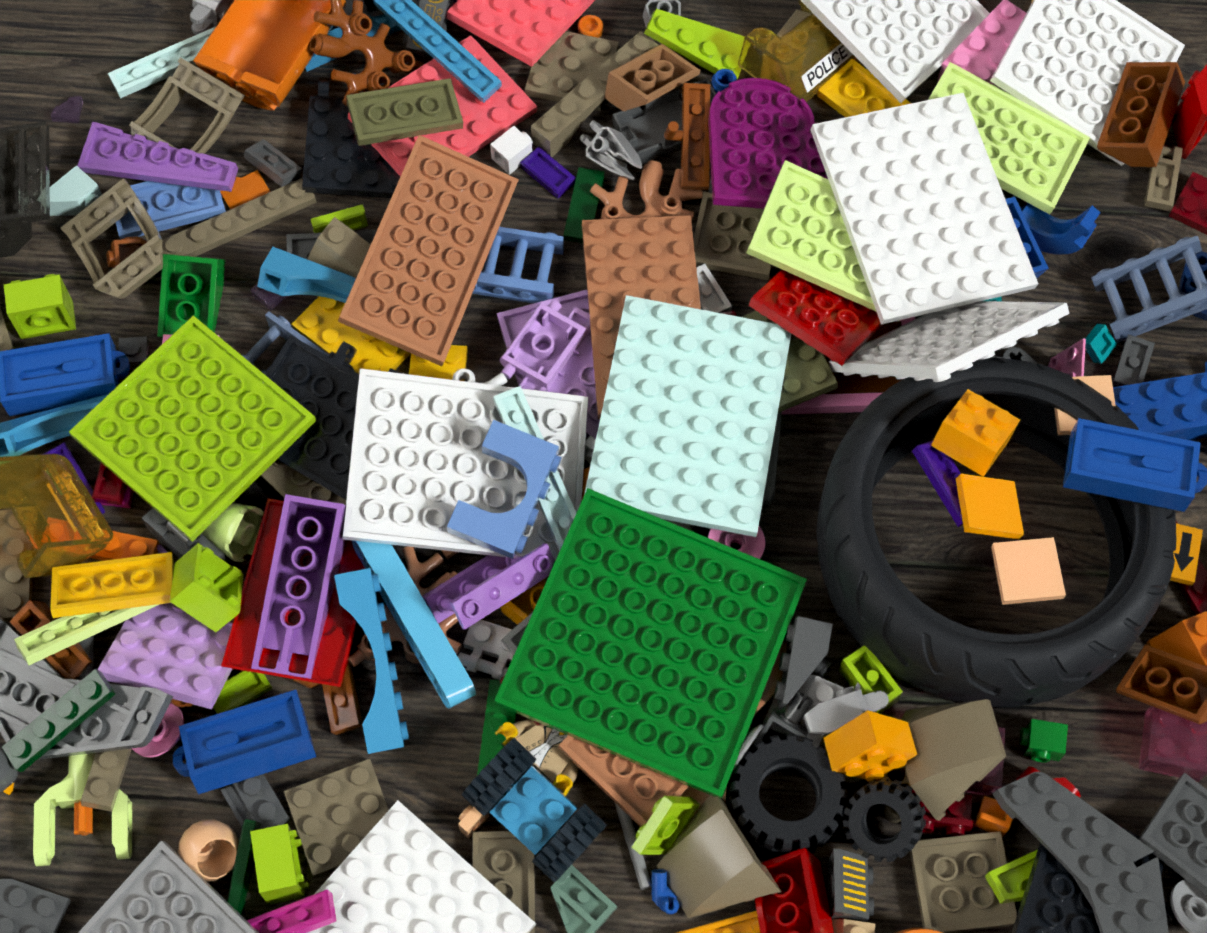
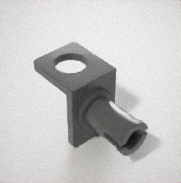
M797 691L785 713L774 708L757 736L755 743L763 739L773 721L800 738L805 739L808 735V730L800 722L813 704L812 698L807 695L800 706L799 704L805 694Z

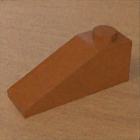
M29 600L12 618L10 623L24 635L59 619V617H52L50 607L45 602ZM79 642L45 658L64 678L77 679L92 663V660Z

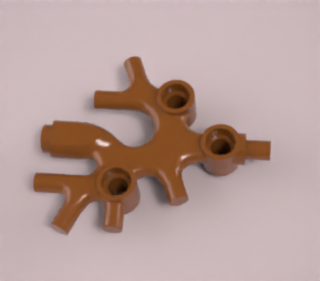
M330 0L331 14L319 11L314 13L315 22L340 27L343 34L340 38L324 34L313 35L310 40L311 51L320 56L340 58L354 50H358L365 56V68L360 73H349L333 69L331 72L332 80L345 82L348 86L342 101L346 106H348L346 95L356 94L362 90L368 92L387 89L390 85V79L382 72L384 68H388L393 73H410L412 70L415 71L424 65L423 62L415 60L413 54L407 50L392 52L386 48L384 41L390 30L388 25L381 23L374 36L369 37L366 35L372 28V21L363 13L364 2L353 1L352 13L350 15L344 12L341 0Z

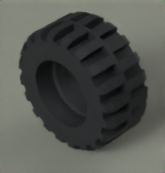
M787 734L786 739H780L779 735L770 736L766 743L760 740L753 745L751 751L745 752L733 772L728 800L729 809L733 813L732 818L737 826L741 828V832L746 840L751 839L755 842L754 848L761 852L763 848L771 851V856L779 857L781 853L787 854L802 848H806L811 853L814 852L816 847L824 846L832 834H835L844 816L845 805L848 800V790L845 789L847 783L845 774L832 771L826 748L823 745L819 749L812 745L814 740L805 737L803 742L796 740L795 734ZM780 771L793 772L804 777L811 784L816 794L814 810L808 817L798 821H784L772 816L763 807L759 799V789L763 780L768 775Z

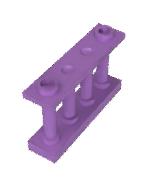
M547 543L542 544L525 556L514 559L487 555L422 597L437 623L442 622L455 613L462 629H467L548 577L555 559Z

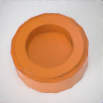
M586 15L579 20L578 34L597 38L602 36L603 22L599 17Z

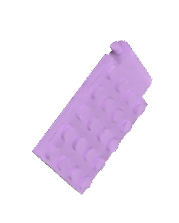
M552 300L549 306L540 303L500 358V363L504 367L501 373L504 374L506 379H510L513 374L523 379L519 385L522 389L588 397L586 438L592 436L596 439L600 419L597 416L589 314L575 306L567 318L558 312L562 307L558 301Z

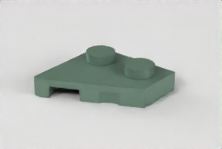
M573 865L550 887L567 933H596L617 909V905Z

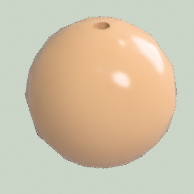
M205 819L192 824L183 833L178 844L177 853L206 882L216 881L225 877L234 869L239 841L236 833L229 825L215 819Z

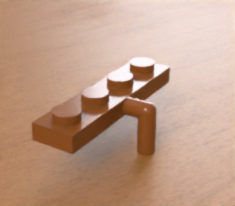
M683 84L682 130H678L679 125L677 122L671 121L664 133V137L667 140L682 141L681 189L708 190L710 146L708 115L710 110V84Z
M349 661L341 687L293 679L307 688L322 685L331 733L338 735L363 727L352 666Z

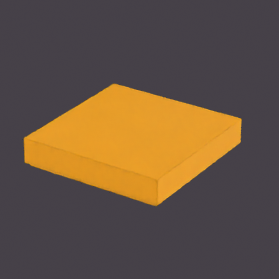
M960 474L956 478L964 532L1020 539L1024 535L1014 481Z

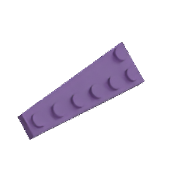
M92 122L77 165L84 173L230 192L238 172V167L234 162L203 153L199 154L186 148H174L169 146L168 143L150 141L145 136L135 134V136L126 134L121 129L97 122Z

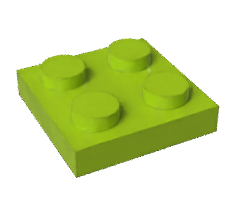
M664 796L654 804L652 808L653 814L648 822L637 831V839L632 848L640 855H665L690 822L700 803L692 797Z

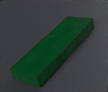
M578 168L563 234L564 240L583 243L582 220H595L600 200L590 193V190L594 184H598L600 187L603 186L604 171Z
M247 819L243 821L227 902L241 916H243L254 863L250 831L261 829L262 824Z

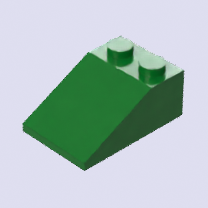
M163 254L157 337H163V334H174L192 316H195L215 333L224 285L225 259Z

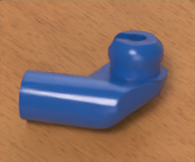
M653 869L652 900L662 911L671 915L678 911L680 904L677 901V896L667 886V870Z

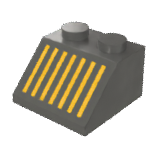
M833 849L827 861V893L831 919L868 922L869 916L874 915V898L869 897L868 885H873V867L868 866V859L860 854L842 849Z

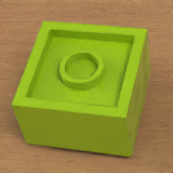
M49 274L43 278L26 281L16 280L11 281L10 284H4L6 312L21 339L76 330L73 300L60 274Z
M198 543L175 562L170 602L214 632H217L240 613L243 585L242 571L237 567H232L216 556L211 549L203 547Z
M288 824L250 831L259 893L266 903L273 905L305 898L304 890L309 889L308 882L303 883L304 876L301 873L297 848L302 846L301 839H296V830H291Z

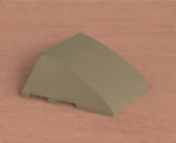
M988 699L908 709L901 719L908 722L917 755L908 760L905 765L910 786L935 820L940 821L946 815L944 811L955 801L959 802L964 797V792L975 781L980 782L1006 757L992 705Z
M711 795L708 796L657 864L658 869L667 870V884L677 896V901L689 919L725 909L734 904L749 902L755 898L781 892L766 866L761 864L731 816L732 812L723 798L720 799Z

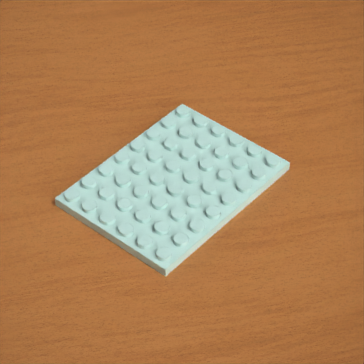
M626 295L585 493L587 488L661 519L756 537L791 333L774 323Z

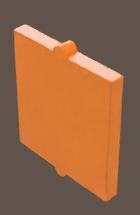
M258 170L242 178L236 177L231 192L220 190L230 210L271 192Z

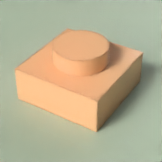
M469 805L459 816L460 822L458 826L460 832L469 839L473 832L489 817V813L483 816L476 808Z

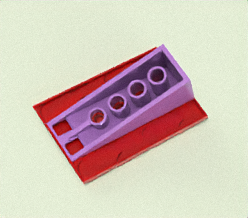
M285 494L284 501L268 498L242 589L240 613L234 618L221 667L336 687L342 686L357 621L340 605L334 575L365 569L353 548L352 541L342 539L346 509L344 504Z

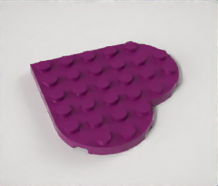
M746 78L731 82L729 87L721 92H717L712 100L708 115L713 205L764 209L785 160L828 179L810 130L813 124H817L815 123L812 110L803 98L798 99L790 92L791 88L773 80Z

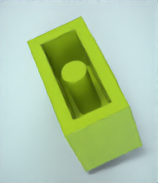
M865 645L842 660L839 672L849 686H853L854 691L861 689L862 694L865 695L881 690L889 696V704L883 709L881 708V710L876 711V713H883L899 701L903 691L879 659Z

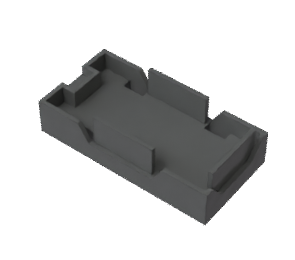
M706 78L698 82H695L699 84H710L711 106L712 100L715 97L716 92L714 91L709 79ZM679 88L671 90L645 104L643 109L636 107L613 114V128L625 136L638 153L642 164L682 148V141L667 140L664 137L666 128L671 121L677 122L679 125L678 130H682V90L680 93Z

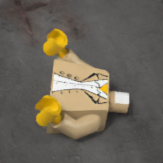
M531 719L518 721L513 724L505 722L495 732L496 735L502 734L505 736L506 740L502 743L504 746L515 738L537 759L532 766L556 788L562 790L565 796L568 794L573 782L577 778L578 767L558 748V745L568 736L567 734L543 724L537 726Z

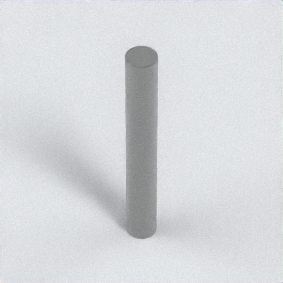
M614 802L640 889H649L652 887L644 857L632 848L637 839L632 818Z

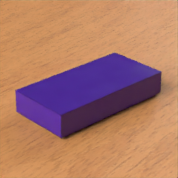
M539 146L520 162V168L557 199L575 184L576 177Z

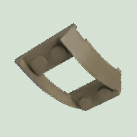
M180 57L178 60L179 65L173 76L168 77L164 86L144 113L137 120L131 121L129 124L131 126V135L135 136V134L145 136L150 141L168 143L153 133L173 112L185 92H188L219 111L202 137L190 149L196 153L205 154L222 134L245 95Z
M124 178L61 227V230L66 233L72 242L71 245L83 261L94 282L93 286L98 291L119 299L126 298L163 269L162 238L149 213ZM130 211L145 235L147 243L109 271L92 241Z

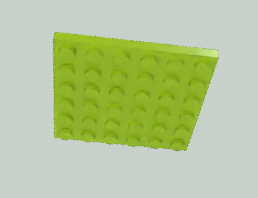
M192 316L76 424L69 433L71 437L193 542L316 422V419L306 408L200 320Z

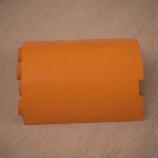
M234 0L193 61L204 72L245 95L242 101L264 110H275L276 107H280L314 56V51L310 50L312 36L318 34L328 35L332 29V25L314 21V13L316 11L332 13L330 0ZM341 0L342 7L345 9L346 0Z

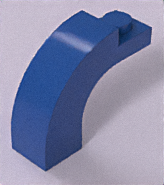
M1029 203L1021 207V211L1040 251L1059 255L1071 254L1082 249L1097 226L1094 221L1101 213L1092 205L1076 218L1064 220L1053 217Z

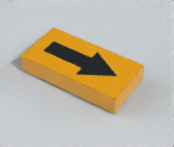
M1176 523V550L1173 551L1175 563L1170 581L1191 586L1195 583L1202 529Z

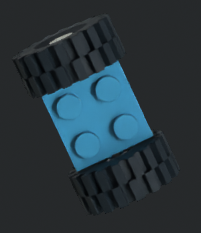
M513 738L473 779L471 784L462 793V796L483 816L490 812L534 855L553 836L551 841L532 862L555 883L602 832L607 824L584 804L561 827L578 807L532 766L537 759Z

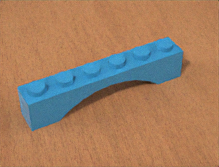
M272 247L260 268L257 287L281 296L314 295L346 303L356 278Z
M109 394L1 422L0 462L16 458L46 443L71 436L69 431Z
M371 568L334 575L339 603L355 618L364 630L375 658V694L370 710L362 724L367 752L371 754L404 747V740L409 739L406 721L400 722L398 710L403 709L401 693L394 692L393 680H398L395 662L389 663L387 651L392 650L389 632L383 633L381 621H386L387 619L384 603L378 604L376 592L381 591L378 573L372 574Z

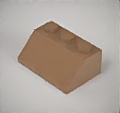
M661 44L609 72L604 98L622 111L630 110L648 104L698 76L700 69Z

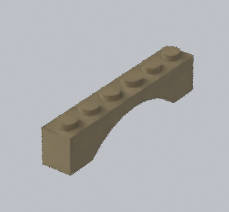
M642 31L636 34L531 125L532 144L536 147L539 146L548 155L553 157L570 142L586 118L605 100L609 72L659 45Z

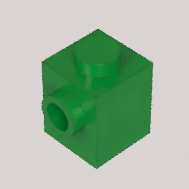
M1031 719L1026 728L1022 727L1020 733V745L1024 746L1023 756L1032 757L1033 761L1047 763L1050 760L1059 762L1066 754L1068 725Z

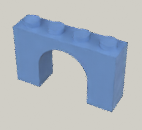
M493 420L482 444V453L516 467L526 480V495L517 507L504 513L488 512L458 500L447 525L448 533L511 559H514L516 552L522 553L528 537L524 536L528 525L533 527L539 510L535 509L539 498L545 499L551 483L546 482L550 472L556 473L562 457L558 455L559 446Z

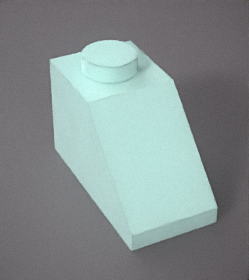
M76 165L36 198V202L45 216L77 215L98 199L102 193L98 184Z

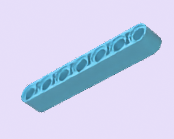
M351 540L353 548L364 568H371L372 574L378 573L381 591L378 592L444 705L450 709L475 696L476 690L471 678L393 546L390 544Z

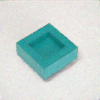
M1096 324L1085 338V349L1093 363L1102 364L1117 345L1105 324Z

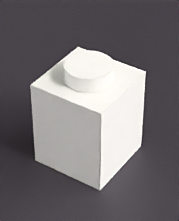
M513 126L490 144L491 158L510 175L520 167V162L532 152L533 142L526 132H520Z

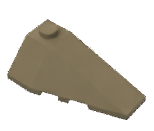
M334 217L317 238L307 260L357 278L370 244Z

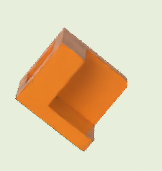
M984 796L974 827L987 832L1001 831L1003 837L1010 829L1012 819L1000 807L997 800Z

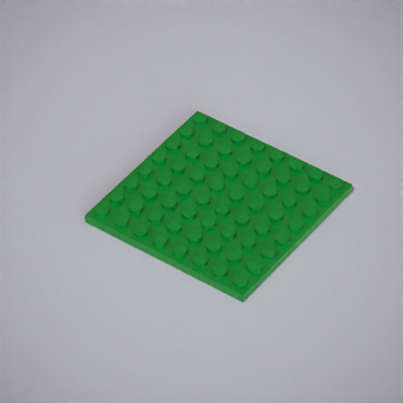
M587 488L498 690L494 704L721 799L807 579Z

